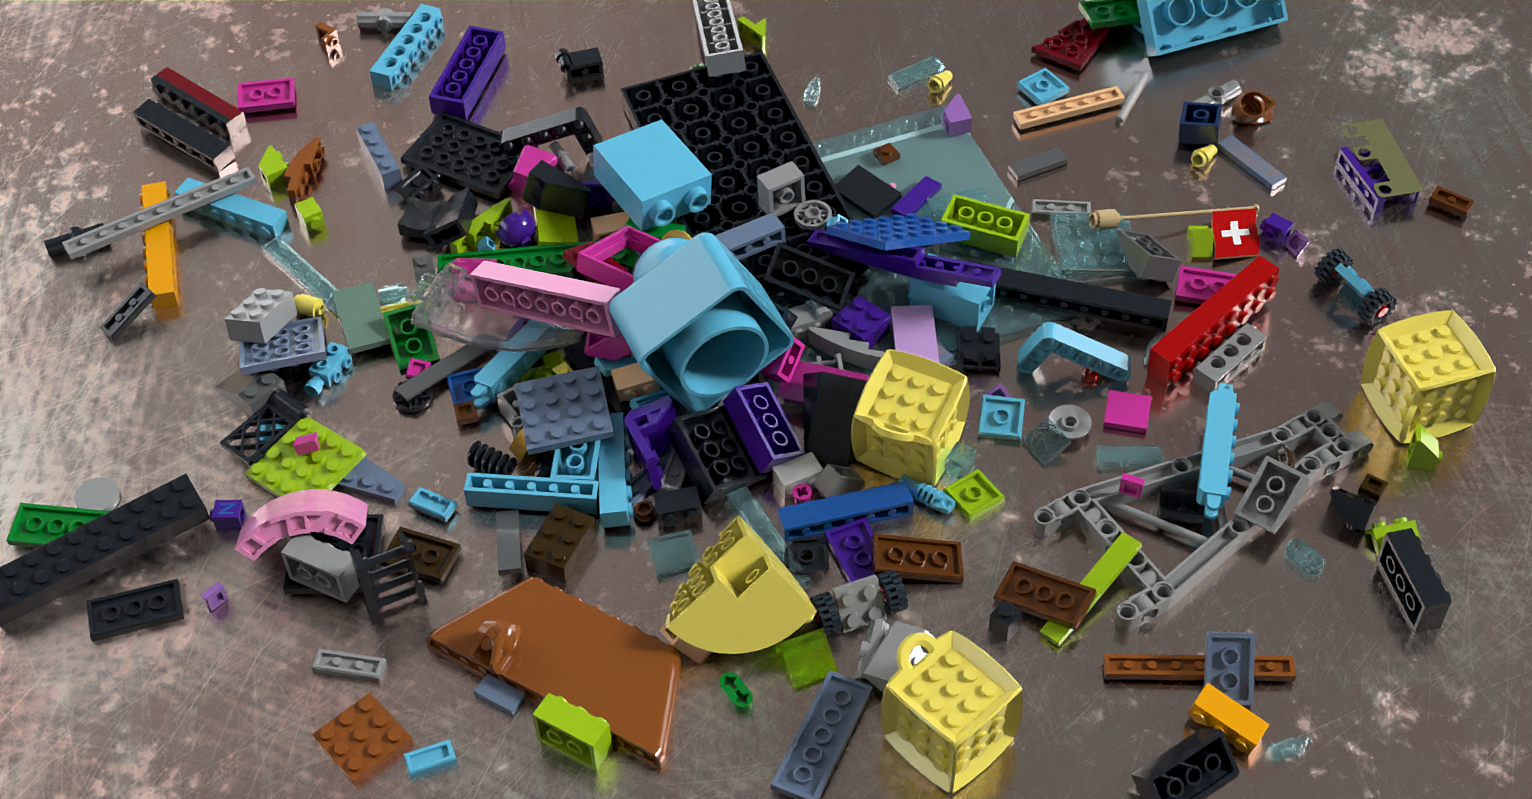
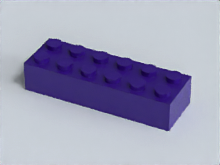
M469 25L428 96L432 114L439 115L443 111L467 120L506 50L503 31Z

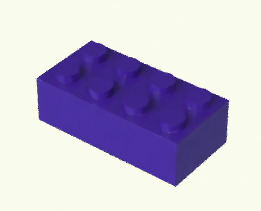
M768 382L736 386L723 400L760 474L772 472L773 467L806 454Z

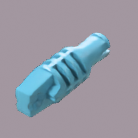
M905 474L898 481H906L914 499L932 509L949 514L955 507V501L926 482H917Z

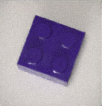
M857 296L832 318V330L850 333V340L868 342L869 349H872L890 333L891 315L861 296Z

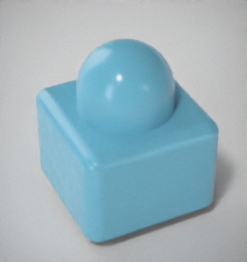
M700 233L691 240L667 238L651 245L644 251L636 264L633 278L634 283L614 297L609 307L613 319L641 369L692 413L709 409L728 395L734 387L747 383L757 372L786 352L794 343V336L762 285L719 239L711 233Z

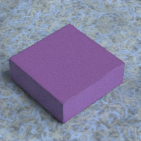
M219 581L200 595L205 608L209 612H212L228 599L225 588Z

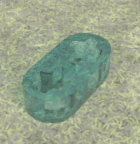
M1292 539L1287 543L1285 554L1290 561L1309 575L1316 576L1323 572L1325 559L1321 554L1300 539Z

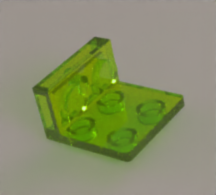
M823 628L774 645L777 654H783L794 687H800L824 678L829 670L838 672Z

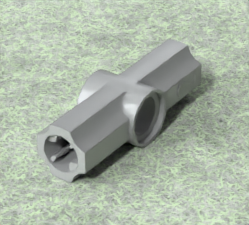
M382 8L379 12H358L357 26L359 28H377L381 32H389L392 28H403L413 13L393 12L388 8Z
M1235 79L1233 81L1230 80L1220 87H1210L1207 94L1193 102L1222 104L1223 106L1225 102L1241 94L1242 89L1239 82Z
M876 618L875 620H870L866 639L861 644L860 662L855 680L873 687L875 685L866 679L862 673L890 628V624L886 623L883 619Z

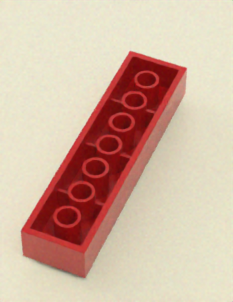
M1259 255L1150 348L1147 375L1165 388L1172 383H1176L1184 372L1190 371L1198 360L1204 359L1213 347H1218L1227 335L1231 336L1240 324H1245L1254 312L1257 313L1264 303L1271 301L1275 297L1280 268Z

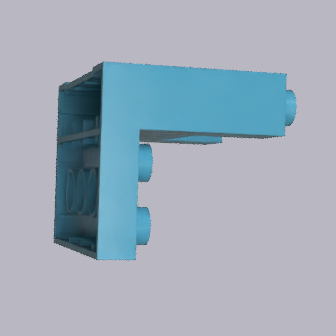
M1137 0L1148 56H1159L1288 21L1284 0Z

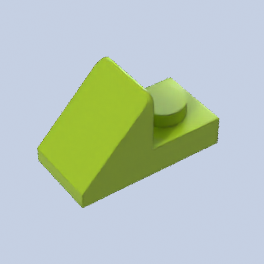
M744 16L738 18V33L764 50L766 44V18L756 24Z
M1188 226L1187 233L1192 260H1212L1213 230L1209 229L1208 226Z

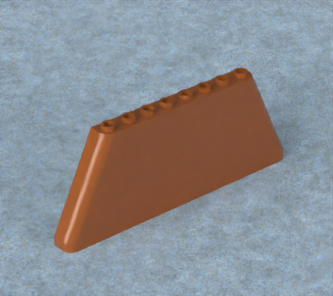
M528 577L436 628L427 636L426 642L429 648L484 677L486 674H489L525 693L526 699L537 705H540L547 694L550 693L556 697L561 696L565 698L568 703L575 707L580 706L596 718L602 717L610 726L613 745L659 769H662L666 764L682 669V656L678 649L671 644L668 645L660 641L655 635H648L640 631L635 625H628L617 616L608 615L597 606H590L579 597L571 596L563 592L559 587H553L545 583L539 577ZM491 618L510 621L513 624L519 625L522 631L520 644L500 675L492 672L489 666L492 657L491 652L482 655L478 659L469 656L478 629L486 620ZM484 638L481 647H484L491 638Z

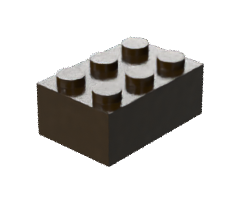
M555 503L524 552L526 569L567 584L597 535L595 518Z

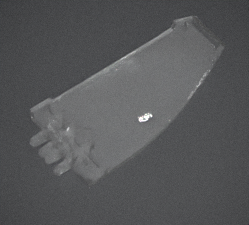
M450 262L446 264L437 276L424 273L421 281L419 280L416 286H414L413 293L407 296L408 302L417 306L412 313L411 324L479 348L508 352L546 350L578 343L584 331L480 308L469 274H466L467 269Z

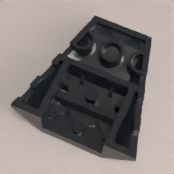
M828 372L803 374L804 451L806 454L812 452L819 463L849 466L854 456L851 442L852 420L860 396L867 383L866 380Z

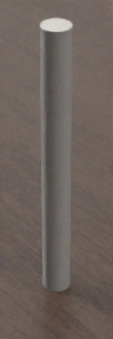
M1146 71L1141 72L1116 117L1117 122L1121 123L1124 120L1148 77Z

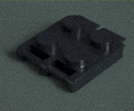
M962 326L961 331H958L957 334L958 365L962 369H977V371L985 369L1000 372V335L995 333V328L980 327V331L977 332V327ZM963 363H976V365H967ZM982 364H995V366L982 365Z

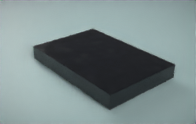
M857 165L835 184L845 201L872 219L880 217L902 197L901 192L860 165Z

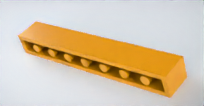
M165 181L142 185V193L139 194V198L143 207H140V210L170 198ZM172 219L143 230L145 234H142V241L144 246H146L143 248V255L145 260L147 259L144 262L145 273H148L147 276H144L145 284L157 295L151 302L154 309L178 305Z

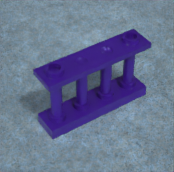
M1347 146L1340 148L1336 163L1374 214L1381 212L1384 202L1389 199L1407 195L1412 203L1417 202L1420 192L1384 198L1379 197L1373 185L1390 180L1388 176L1373 180L1368 174L1384 170L1381 164L1363 167L1358 162L1362 160H1359L1356 155L1351 153ZM1366 151L1358 154L1362 157H1369L1371 152Z

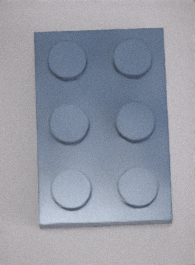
M1206 631L1204 687L1209 683L1240 705L1253 706L1255 633Z

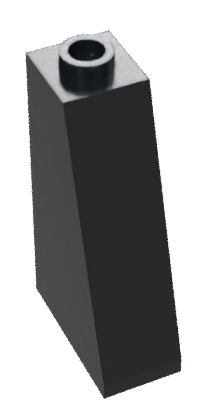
M469 188L453 194L424 232L423 236L433 251L468 235L478 206V202Z

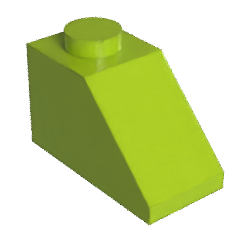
M1416 424L1407 449V468L1434 472L1436 464L1441 463L1442 450H1439L1438 440L1421 424Z

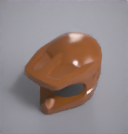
M1259 91L1246 92L1240 95L1231 107L1232 117L1237 122L1244 124L1269 122L1273 119V108L1276 105V101Z
M492 618L486 620L475 635L469 656L478 659L482 655L491 652L492 657L489 666L492 672L500 675L520 644L522 637L521 627L507 620ZM484 638H491L484 647H481Z

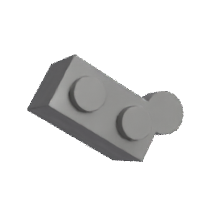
M810 299L809 303L812 309L808 303L788 309L798 317L790 330L792 335L800 340L809 337V326L825 329V323L831 320L833 316L828 306Z
M515 386L497 394L499 411L513 427V440L523 429Z

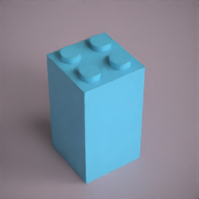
M912 277L909 279V284L911 285L908 293L910 306L932 305L934 317L961 327H977L978 332L994 306L996 284L991 288L959 282L957 287Z

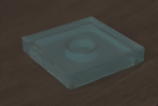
M691 529L647 539L657 579L689 572L695 562L700 561Z

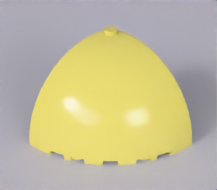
M738 515L719 534L721 538L718 543L708 546L702 555L703 561L695 562L688 572L687 583L683 582L680 584L675 593L676 598L670 604L669 608L672 610V614L667 615L666 624L667 628L677 637L697 648L716 653L740 654L758 651L782 641L803 624H808L814 618L817 611L808 595L785 565Z

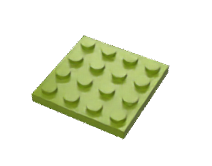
M307 416L305 419H300L265 453V456L258 463L253 464L245 472V475L249 480L276 497L311 489L331 491L367 454L364 449ZM317 432L319 450L298 456L294 449L296 437Z

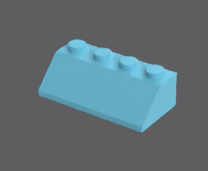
M601 440L555 449L550 478L595 481Z

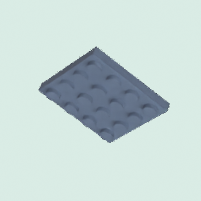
M318 316L288 322L266 344L239 341L241 374L255 375L261 371H276L282 367H297L302 363H318L323 359H327L322 317Z
M599 366L515 383L528 455L614 437Z

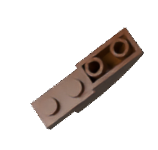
M318 137L310 141L296 154L284 174L290 204L299 203L300 197L304 195V185L308 182V178H315L317 170L320 169L321 157H324L325 148Z

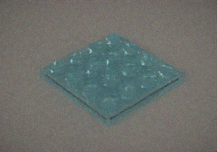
M1050 213L1049 222L1061 276L1136 277L1137 274L1128 265L1116 234L1117 229L1132 231L1129 220H1121L1116 229L1096 230L1090 227V213Z

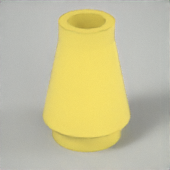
M946 70L931 76L928 81L930 91L934 93L942 92L949 81L952 80V73Z
M1210 144L1195 150L1191 156L1193 165L1196 167L1207 166L1217 153V148Z

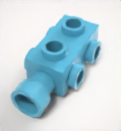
M330 342L326 347L327 359L311 364L309 369L311 379L304 386V391L309 396L318 397L323 390V385L330 387L333 382L337 383L340 380L342 370L344 368L348 369L352 363L349 347Z

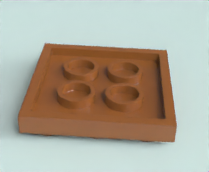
M368 693L311 734L317 745L354 786L413 743V739L371 693Z

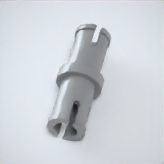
M559 141L551 142L549 149L557 156V164L561 165L567 175L573 174L576 171V166L570 160L569 153L564 151Z

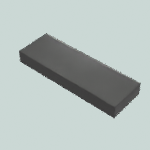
M1057 147L1008 164V170L1017 181L1068 164V158Z

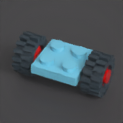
M1337 248L1333 249L1331 253H1326L1327 256H1323L1321 258L1322 261H1319L1317 263L1318 266L1314 269L1315 276L1327 287L1334 286V283L1337 285L1339 280H1344L1364 300L1360 302L1361 306H1358L1357 314L1369 326H1376L1377 323H1382V320L1385 321L1387 316L1392 314L1391 311L1396 308L1397 299L1383 287L1377 288L1374 291L1365 279H1361L1357 275V272L1351 267L1354 265V260L1342 249Z

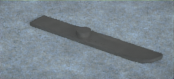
M490 333L477 337L395 388V391L406 401L412 399L496 346L501 340L500 336Z

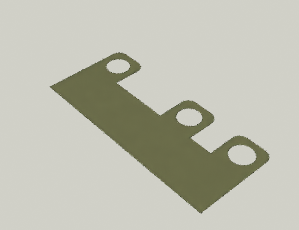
M1383 118L1341 125L1340 128L1345 137L1365 136L1370 144L1354 147L1353 151L1356 157L1362 161L1378 158L1390 181L1373 185L1379 197L1384 198L1424 191ZM1349 126L1358 129V133L1355 135L1348 134L1346 128ZM1367 149L1371 152V155L1369 157H1362L1358 154V150ZM1386 185L1392 191L1389 194H1383L1379 191V187Z

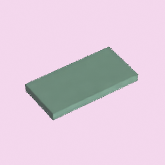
M373 282L333 292L350 354L391 344Z

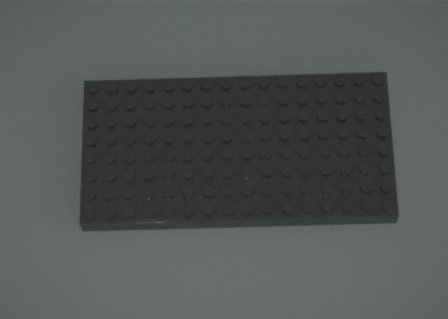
M763 51L744 55L746 70L738 74L728 73L720 77H709L707 66L620 88L622 105L634 130L663 120L712 174L711 204L707 205L700 212H690L676 218L679 225H685L686 233L691 238L700 233L718 235L767 215L759 205L757 176L791 161L804 175L805 201H822L831 208L832 217L839 214L848 219V223H850V220H854ZM795 209L777 216L785 227L786 241L783 244L844 269H847L856 262L808 245L807 240L815 230H803L797 225L794 220ZM777 245L739 260L762 285L766 293L782 289L777 285L764 281L768 265Z

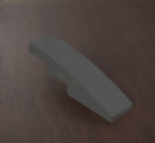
M519 509L496 512V535L499 576L522 573Z

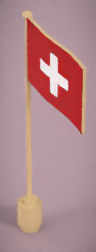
M1257 204L1249 207L1120 216L1115 209L1095 210L1089 215V224L1092 229L1106 230L1116 229L1121 220L1212 213L1211 229L1213 230L1215 247L1213 260L1256 257L1260 249L1256 227V212L1259 210V205Z

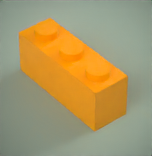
M1209 683L1205 685L1187 712L1197 723L1221 729L1226 740L1234 745L1238 751L1244 752L1247 755L1257 746L1270 725Z

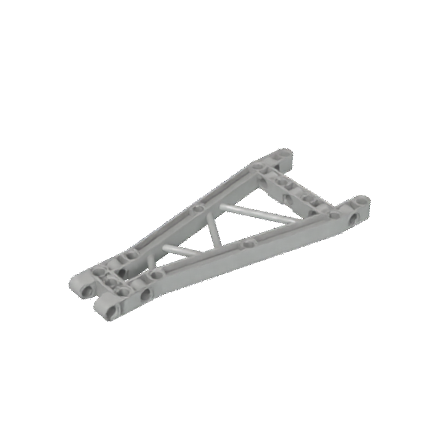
M1326 400L1276 428L1237 439L1235 448L1231 449V452L1235 453L1233 466H1229V470H1233V476L1252 482L1255 475L1240 468L1262 462L1266 456L1275 458L1281 444H1284L1292 452L1297 446L1308 441L1317 449L1305 455L1294 465L1295 470L1308 476L1310 483L1306 488L1307 490L1315 482L1367 455L1373 449L1374 443L1361 430L1345 433L1337 425L1342 419L1343 413L1330 400ZM1202 451L1128 473L1129 475L1145 479L1140 499L1119 493L1121 475L1076 489L1039 508L1034 513L1032 531L1036 536L1047 537L1077 523L1103 554L1124 532L1106 512L1109 509H1114L1201 544L1198 549L1166 576L1159 571L1141 549L1121 572L1122 576L1137 591V594L1131 596L1117 607L1114 626L1120 632H1131L1167 612L1262 529L1237 515L1227 522L1223 506V509L1219 508L1217 516L1220 530L1212 537L1207 538L1125 505L1160 494L1161 488L1176 489L1198 482Z

